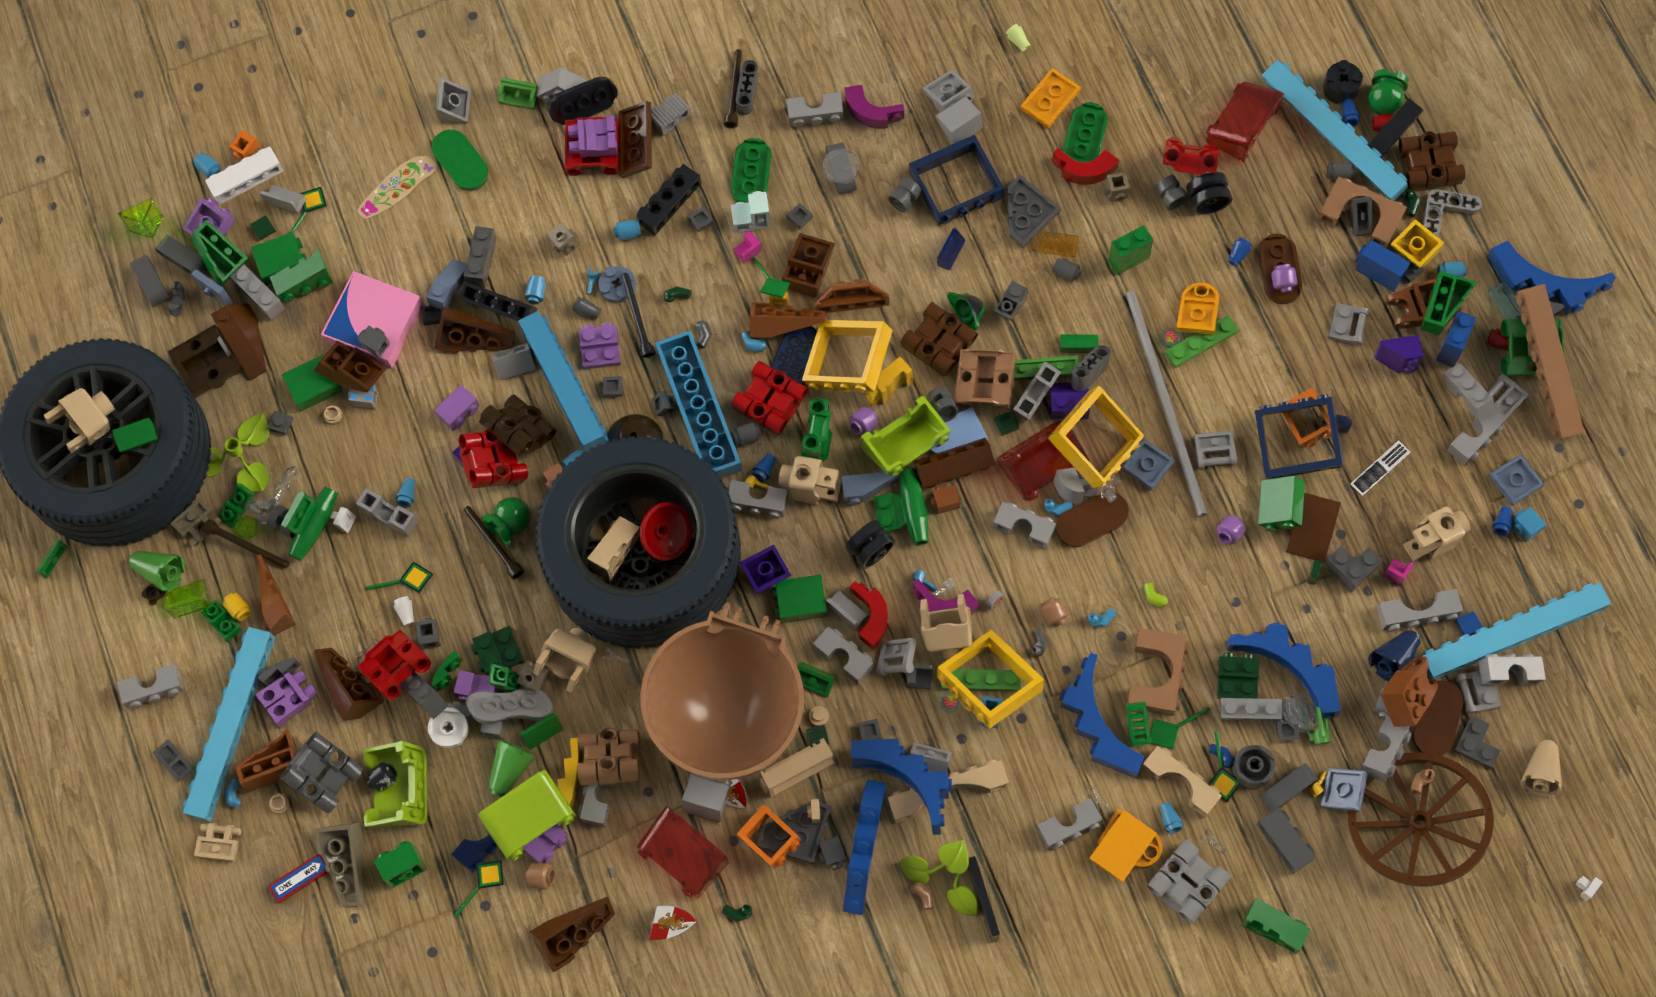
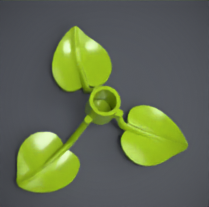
M263 413L249 418L239 427L237 432L239 439L231 437L225 441L222 458L218 449L210 448L215 458L208 464L209 471L206 473L207 477L220 473V463L225 461L228 453L231 457H238L245 467L237 475L238 484H243L253 492H262L266 489L269 482V474L266 467L260 462H253L248 467L241 455L243 452L242 445L250 443L253 446H259L268 440L270 430L267 428L268 424Z
M964 840L943 844L938 850L942 864L930 870L928 869L927 862L918 856H908L900 860V868L904 875L914 884L916 882L926 884L930 879L929 874L947 866V870L950 873H957L953 884L954 889H949L947 892L949 903L962 914H978V899L974 891L967 886L962 885L958 887L960 876L968 869L969 864L967 847Z

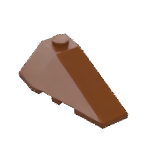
M752 302L750 337L764 339L825 322L826 311L807 308L797 311L793 306L778 308L774 303Z
M260 554L257 556L262 614L265 618L262 622L267 631L271 630L274 635H277L296 624L265 559Z

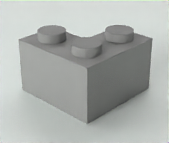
M559 67L539 77L536 97L542 99L545 103H549L557 93L588 80Z

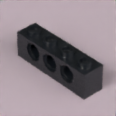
M684 163L680 168H676L672 173V177L668 181H664L660 190L650 197L647 205L641 207L637 212L636 217L639 225L656 236L702 184L700 175ZM678 184H683L682 187H676ZM666 197H671L670 200H664ZM655 210H659V211H660V212L657 213V214L652 213V212L655 211Z
M465 281L458 297L460 300L516 321L538 310L537 307Z

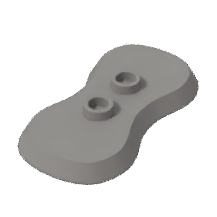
M521 688L509 693L480 691L470 694L466 699L467 707L473 718L484 724H494L511 718L540 720L553 711V704L549 696L541 690L537 691L534 689Z

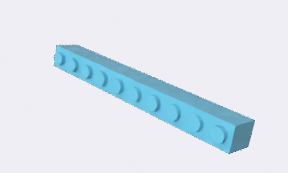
M1276 60L1262 74L1263 80L1386 198L1395 201L1408 188L1407 178L1401 173L1397 174L1393 170L1394 166L1388 160L1384 162L1380 158L1381 154L1378 150L1367 146L1368 141L1362 135L1358 137L1354 133L1355 129L1349 123L1344 124L1341 121L1342 116L1337 111L1332 112L1328 108L1330 105L1323 98L1319 100L1315 96L1317 94L1315 90L1310 86L1306 87L1303 84L1304 80L1298 74L1293 75L1290 72L1291 68L1285 62L1281 63L1279 60Z
M1590 583L1582 587V590L1577 593L1575 590L1570 591L1562 599L1553 598L1546 602L1547 605L1540 607V605H1536L1530 608L1528 613L1523 614L1519 612L1506 622L1504 619L1493 624L1494 627L1489 629L1483 627L1472 636L1469 634L1463 635L1455 643L1451 641L1446 642L1438 650L1429 649L1422 653L1429 662L1427 678L1428 680H1436L1485 659L1486 655L1499 654L1606 610L1611 605V602L1601 583L1596 585Z
M248 627L247 632L242 636L243 644L236 653V664L229 673L230 681L223 690V700L221 705L217 707L215 723L211 725L209 730V740L204 744L203 757L197 764L195 780H192L190 783L189 797L183 803V813L190 818L211 823L260 683L258 676L264 671L275 637L270 632Z

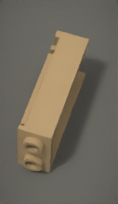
M822 738L819 740V744H812V748L808 746L765 769V773L763 770L760 771L761 778L759 781L764 793H769L772 798L834 764L832 760L833 754L825 739Z

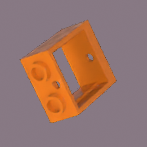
M1312 387L1288 401L1290 404L1298 403L1297 400L1302 398L1315 400L1318 394ZM1324 405L1318 406L1327 425L1304 438L1301 437L1289 415L1294 411L1283 413L1302 448H1311L1317 444L1316 441L1332 436L1329 415Z
M764 804L737 832V835L773 869L781 867L786 861L785 857L790 852L796 851L801 841V838ZM769 817L791 836L771 859L750 840L751 836Z

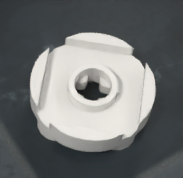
M446 708L435 719L430 718L428 723V733L435 744L443 748H453L461 745L469 730L466 717L455 708ZM448 723H451L453 730H450L449 733H446V730H444L443 727L447 726Z

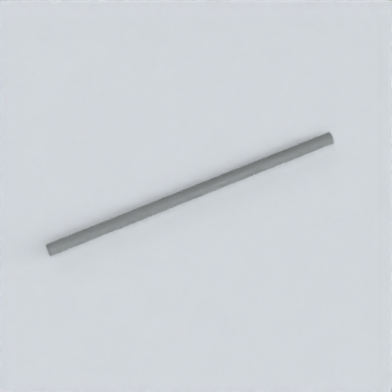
M1129 291L1126 293V297L1197 515L1202 517L1207 515L1201 492L1135 291Z

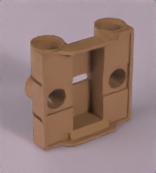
M961 349L955 393L956 406L973 408L974 402L991 403L993 408L998 410H1009L1012 389L1015 385L1016 353L996 349ZM967 376H972L970 381L964 382ZM1008 377V381L1002 384L1001 380ZM979 379H994L993 383L979 382Z
M606 727L598 735L597 732L579 734L578 741L582 763H578L577 770L580 785L639 781L640 737L638 729L620 730L619 735V731L612 727ZM606 753H611V757H606Z

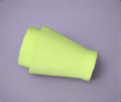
M1018 24L1013 25L1006 31L1007 38L1020 48L1022 52L1031 46L1022 27L1018 26Z

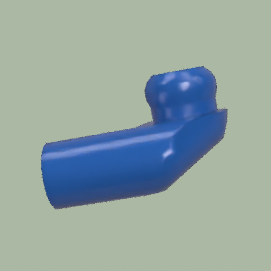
M1211 743L1208 753L1218 755L1216 744ZM1220 746L1223 766L1231 768L1234 757L1228 748Z

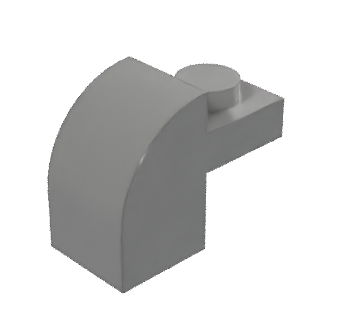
M1075 468L1057 470L1053 481L1058 494L1064 500L1071 503H1081L1083 496L1095 495L1099 488L1094 489L1085 479H1079Z

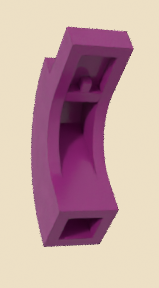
M862 85L844 87L847 108L851 115L861 124L871 128L886 129L888 128L889 121L898 122L904 119L903 104L877 107L866 100Z
M919 579L913 583V595L918 600L927 599L929 612L958 608V597L952 600H941L933 596ZM967 589L962 594H964L966 607L970 608V613L973 615L979 610L980 603Z

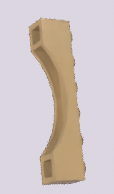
M996 760L986 762L985 766L979 768L972 766L967 768L964 773L954 772L948 775V779H952V789L973 788L992 793L1009 787V780L1002 761L996 762ZM911 787L908 791H895L890 794V797H887L895 824L914 818L919 809L924 805L920 796Z

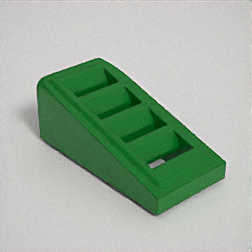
M1146 702L1125 704L1131 746L1150 744L1151 737ZM1142 710V713L1131 714V711ZM1143 718V720L1132 722V719ZM1134 727H1144L1143 729H1133Z

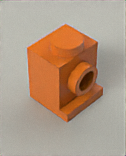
M243 130L240 131L229 146L232 156L238 161L252 156L256 149L261 147L257 138Z

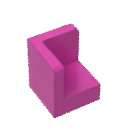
M750 230L744 234V242L734 248V253L744 264L762 251L761 243Z
M1394 558L1383 576L1401 586L1414 563L1410 562L1407 566Z

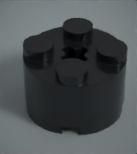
M1341 60L1333 64L1327 70L1323 82L1325 97L1336 104L1342 103L1346 99L1355 100L1363 81V74L1356 65L1349 63L1347 60Z

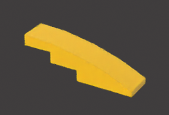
M578 737L570 738L572 758L564 759L565 778L557 779L558 789L571 808L574 805L579 784L577 765L581 763V753Z

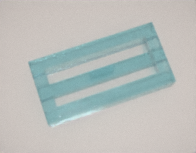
M1506 281L1488 291L1506 319H1516L1522 314L1521 307L1518 306L1516 301V295ZM1502 287H1503V289L1505 290V292L1507 293V295L1509 296V298L1511 299V301L1513 302V304L1515 305V307L1517 308V310H1518L1517 312H1516V310L1514 309V307L1512 306V304H1511L1510 300L1508 299V297H1506V295H1505V294L1503 293V291L1501 290Z

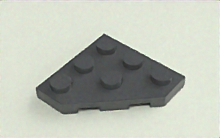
M1020 174L1007 186L1010 238L1024 248L1061 211V208Z
M811 801L780 817L801 838L798 849L793 853L790 852L787 855L788 857L814 864L820 846L819 843L822 840L831 811V805L819 802L821 823H812V818H808L807 806H811ZM773 821L762 826L756 846L777 853L791 836Z

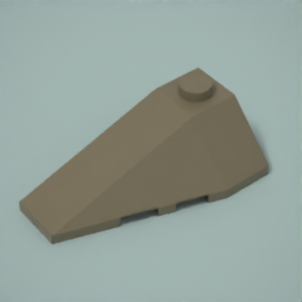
M361 822L343 823L314 829L317 851L324 859L326 871L330 873L333 879V886L342 906L363 905L364 840Z

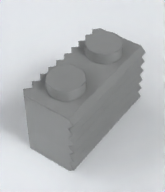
M677 93L669 95L660 106H655L651 109V124L664 136L691 115L690 107Z

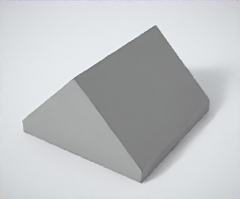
M442 77L439 78L436 112L440 123H467L471 90Z
M967 97L961 98L935 116L951 145L972 136L983 128L981 112Z
M691 774L682 798V812L721 822L730 785Z

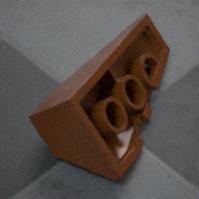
M249 304L226 305L211 314L212 318L250 381L267 372L258 328V319Z
M444 307L434 349L449 353H459V351L476 352V350H506L512 348L515 331L466 312Z
M332 647L315 649L314 654L333 705L343 721L360 719L384 702V698L371 682H365L358 670L354 672L348 667V662Z
M605 897L550 919L531 930L530 934L550 969L556 972L576 957V952L582 946L585 947L589 943L588 939L595 932H599L615 915L609 898Z

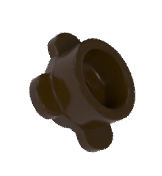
M153 584L147 586L142 592V597L146 598L150 605H156L157 601L165 596V592Z

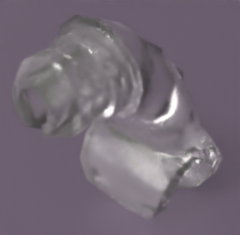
M1116 474L1111 475V481L1102 487V496L1107 498L1109 502H1113L1116 499V494L1113 493L1112 487H1116L1122 480L1117 478Z

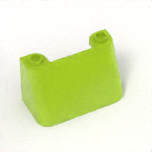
M924 395L915 401L917 403L916 406L908 408L907 413L880 431L876 429L873 431V435L868 431L861 436L860 447L888 476L898 475L902 468L938 444L943 445L949 440V427Z
M404 741L364 749L363 762L369 770L379 763L385 762L392 764L398 774L396 783L382 792L374 789V808L366 810L363 817L364 827L372 829L424 824L427 820V758L425 750L421 746Z
M546 770L538 772L478 814V817L508 861L520 858L523 855L522 851L525 845L556 824L566 826L576 816Z

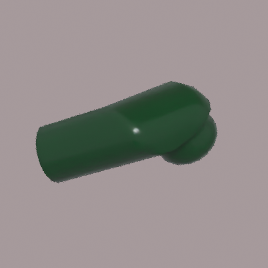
M678 286L665 291L664 300L666 302H673L676 296L690 299L692 290Z

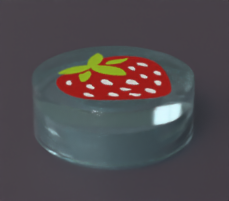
M1168 328L1162 332L1161 343L1163 346L1171 348L1179 343L1180 334L1177 330Z
M947 692L942 695L940 705L945 712L952 713L959 708L960 700L954 698L951 692Z

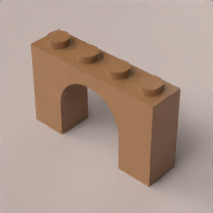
M1338 176L1317 220L1334 228L1343 210L1350 206L1352 199L1371 196L1372 210L1377 217V226L1370 240L1387 249L1407 207L1398 201L1386 198L1383 194L1374 193L1365 186H1359L1347 178Z
M1139 628L1135 652L1157 655L1163 658L1170 667L1171 679L1165 685L1156 688L1131 684L1127 704L1145 701L1148 712L1174 716L1175 711L1179 710L1181 699L1177 698L1178 691L1182 692L1183 680L1180 679L1181 672H1185L1186 661H1183V654H1187L1189 642H1185L1186 635Z

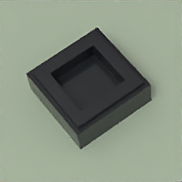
M433 306L421 307L424 326L440 323V309Z

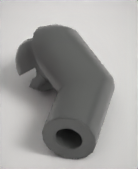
M702 320L696 322L695 328L701 334L697 345L705 348L712 332L708 323Z
M1041 628L1032 631L1036 642L1031 647V654L1035 657L1043 655L1048 645Z

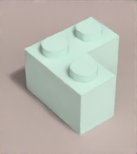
M753 192L748 194L749 203L738 202L735 205H731L735 233L771 228L766 192Z

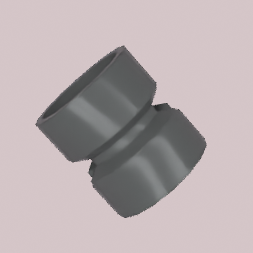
M1174 175L1163 178L1154 188L1158 195L1163 197V202L1168 210L1178 208L1188 199L1187 193L1180 187V183Z
M904 178L898 185V189H895L889 195L888 200L897 210L906 213L913 205L912 201H916L923 192L916 182L910 178Z
M937 387L928 393V402L944 422H949L957 416L958 408L947 387Z
M280 504L276 505L269 514L267 526L276 531L281 530L282 534L293 538L294 533L281 526L289 509Z

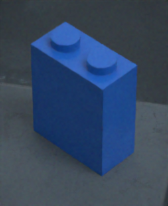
M1370 240L1368 245L1364 244L1355 260L1357 263L1356 271L1392 292L1396 290L1410 265L1409 261Z
M1461 311L1457 312L1448 329L1436 361L1451 367L1455 366L1464 350L1476 317Z

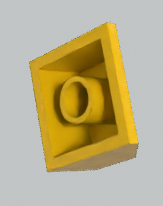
M1415 219L1390 245L1420 269L1426 266L1440 252L1444 242Z

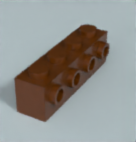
M986 438L913 461L917 478L922 488H932L936 484L950 482L954 478L968 476L972 472L986 470L990 466L995 465L991 446Z

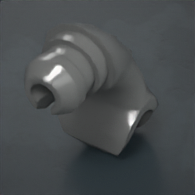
M175 281L172 284V299L170 303H167L169 314L180 315L183 309L185 288L180 281Z

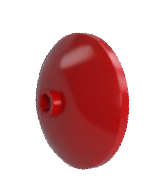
M662 502L654 505L647 511L640 525V540L644 550L651 557L663 561L673 560L682 555L688 548L692 538L693 527L691 518L687 511L676 503Z

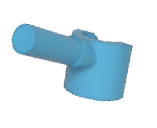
M589 267L587 270L589 278L587 294H591L594 281L599 278L598 268L596 273L591 274V267Z
M916 570L913 577L914 582L919 579L924 585L936 591L938 587L924 579L926 573Z

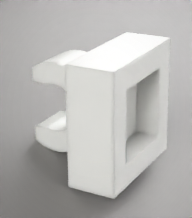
M341 507L339 512H332L330 519L334 520L333 524L342 532L349 533L357 516L347 508Z
M1582 876L1575 884L1583 890L1579 897L1585 901L1589 900L1603 882L1597 877L1589 881L1586 877Z

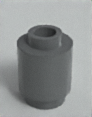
M1332 163V165H1327V179L1336 181L1339 176L1351 180V177H1354V166H1351V163Z
M1058 258L1052 272L1056 273V276L1073 282L1079 279L1082 270H1080V265L1064 258L1062 260Z
M754 422L738 426L735 430H732L736 445L758 441V436H761L759 426L754 425Z

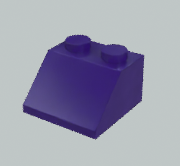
M1418 335L1380 341L1374 354V358L1396 373L1404 372V374H1410L1417 370L1424 356Z
M1054 383L1049 389L1050 420L1065 419L1089 389L1076 391L1071 387V383ZM1090 408L1080 419H1089Z
M775 545L740 562L743 572L756 594L791 577Z

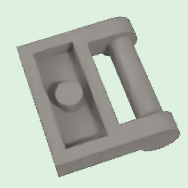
M1336 303L1328 339L1356 346L1363 345L1364 338L1362 335L1366 317L1369 316L1370 310L1365 307L1358 308ZM1353 315L1359 316L1355 336H1350Z
M1501 374L1497 378L1498 381L1487 393L1493 398L1503 386L1508 388L1494 403L1495 412L1506 421L1529 394L1509 377Z
M1233 431L1194 434L1198 469L1213 465H1237ZM1229 452V456L1204 459L1203 455Z
M905 638L883 641L877 665V674L879 676H886L888 673H912L914 670L912 662L917 640ZM903 660L902 664L887 666L890 661Z
M1480 671L1462 673L1455 676L1456 682L1459 683L1467 715L1501 707L1495 685H1482ZM1469 680H1471L1478 705L1473 703L1467 684Z

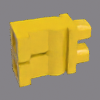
M898 357L880 372L875 391H865L867 394L865 396L866 400L872 406L876 405L879 401L885 404L888 398L892 397L894 391L901 385L905 384L908 387L913 383L912 369L901 357Z

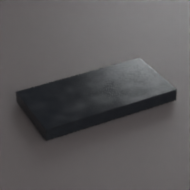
M973 856L968 858V871L990 942H997L1000 932L977 859Z

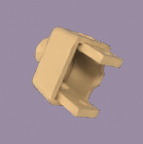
M80 388L60 399L58 406L44 414L45 421L48 424H51L64 414L67 416L69 427L75 434L79 435L66 444L72 454L87 443L90 446L110 430L109 421L106 416L113 412L115 408L102 391L90 397L85 389Z
M797 456L793 466L783 464L780 470L778 485L779 487L789 488L795 501L818 505L820 499L838 502L842 483L837 482L839 470L823 467L822 460ZM833 490L834 494L828 495V491Z
M1443 507L1425 516L1417 524L1416 530L1412 532L1415 538L1404 543L1403 546L1412 561L1427 554L1432 559H1435L1457 546L1465 533L1470 531V523L1462 511L1458 510L1453 513L1449 507ZM1413 544L1418 546L1417 550L1412 548Z
M964 594L958 595V608L929 612L927 599L921 600V631L929 652L940 651L943 658L950 659L963 650V647L971 646L970 608L966 607Z
M561 628L555 629L542 647L533 674L538 676L545 666L553 672V675L561 679H569L566 691L572 693L577 683L581 684L585 678L596 651L595 646L590 644V636L579 628H573L570 632Z

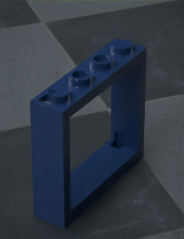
M975 135L909 163V174L913 181L922 189L923 193L921 196L937 225L947 224L958 216L963 217L969 211L981 209L987 203L996 202L1004 196V187ZM973 151L993 190L939 213L919 175Z
M1319 395L1315 400L1302 398L1297 400L1298 403L1290 404L1287 401L1278 403L1279 406L1276 407L1264 405L1259 407L1260 410H1255L1264 473L1267 480L1345 467L1335 402L1332 396ZM1327 405L1335 458L1271 469L1263 416Z

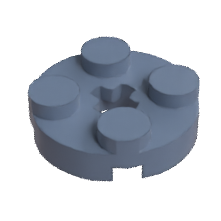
M609 266L601 274L598 285L601 294L607 301L621 303L628 298L622 279L623 273L629 274L635 292L636 282L634 275L627 268ZM620 281L622 285L614 288L613 283Z

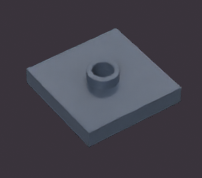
M196 269L191 275L206 295L214 298L224 306L233 304L223 287Z
M1143 439L1139 444L1140 446L1133 451L1131 457L1122 465L1121 470L1152 491L1174 464L1175 460Z
M1522 454L1489 474L1491 480L1511 506L1545 485Z
M1328 768L1321 807L1360 812L1368 773L1365 771Z

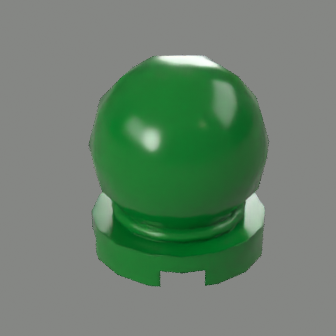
M1380 69L1374 72L1371 81L1373 86L1368 94L1369 106L1374 113L1378 115H1394L1405 102L1404 92L1409 86V78L1406 74L1397 71V73L1388 72V69Z
M508 497L498 502L494 508L493 515L486 513L481 519L484 520L483 523L494 535L497 532L502 537L500 541L508 546L513 542L511 536L523 532L530 524L531 512L526 502L522 499Z

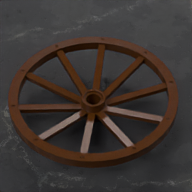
M1425 752L1404 753L1400 760H1396L1395 766L1409 763H1426V769H1432L1433 765H1437L1454 772L1461 779L1428 811H1425L1430 783L1423 786L1420 807L1416 809L1402 779L1395 769L1392 777L1411 812L1410 814L1368 790L1366 787L1375 778L1367 775L1364 795L1406 820L1356 822V811H1348V827L1352 842L1363 860L1376 872L1390 880L1419 887L1437 886L1452 882L1470 872L1483 858L1490 845L1494 825L1490 798L1475 775L1452 759ZM1466 783L1475 791L1482 805V809L1431 818ZM1478 816L1485 817V829L1480 844L1434 826L1435 824ZM1421 820L1425 822V824L1418 825L1415 822ZM1407 828L1373 855L1366 848L1358 829ZM1430 832L1476 851L1464 863L1452 869ZM1411 834H1415L1407 874L1391 869L1379 861L1381 857ZM1421 836L1425 837L1446 871L1445 873L1430 876L1414 875Z

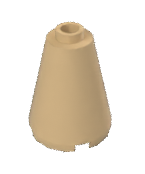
M1543 740L1538 743L1521 779V788L1524 789L1525 787L1528 789V794L1551 798L1552 794H1557V797L1562 793L1559 747L1552 740Z

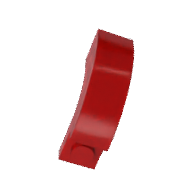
M1059 148L1053 152L1052 157L1054 165L1059 169L1062 168V178L1081 185L1095 184L1107 179V175L1113 174L1119 164V159L1106 149L1090 162L1075 161Z
M854 581L850 585V592L862 601L871 613L868 623L858 633L859 639L874 651L882 642L887 631V605L883 596L875 587L868 592L869 589L863 583L858 584Z

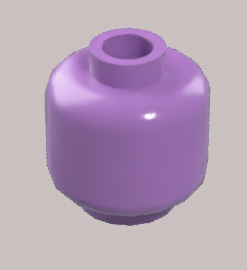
M1290 264L1276 266L1275 270L1272 271L1273 287L1281 290V293L1290 292L1292 287L1297 285L1296 271L1294 267H1290Z
M866 407L860 408L850 417V428L858 435H863L868 431L871 432L878 425L876 412Z
M1226 516L1217 526V536L1224 544H1235L1245 533V525L1242 519L1237 516Z

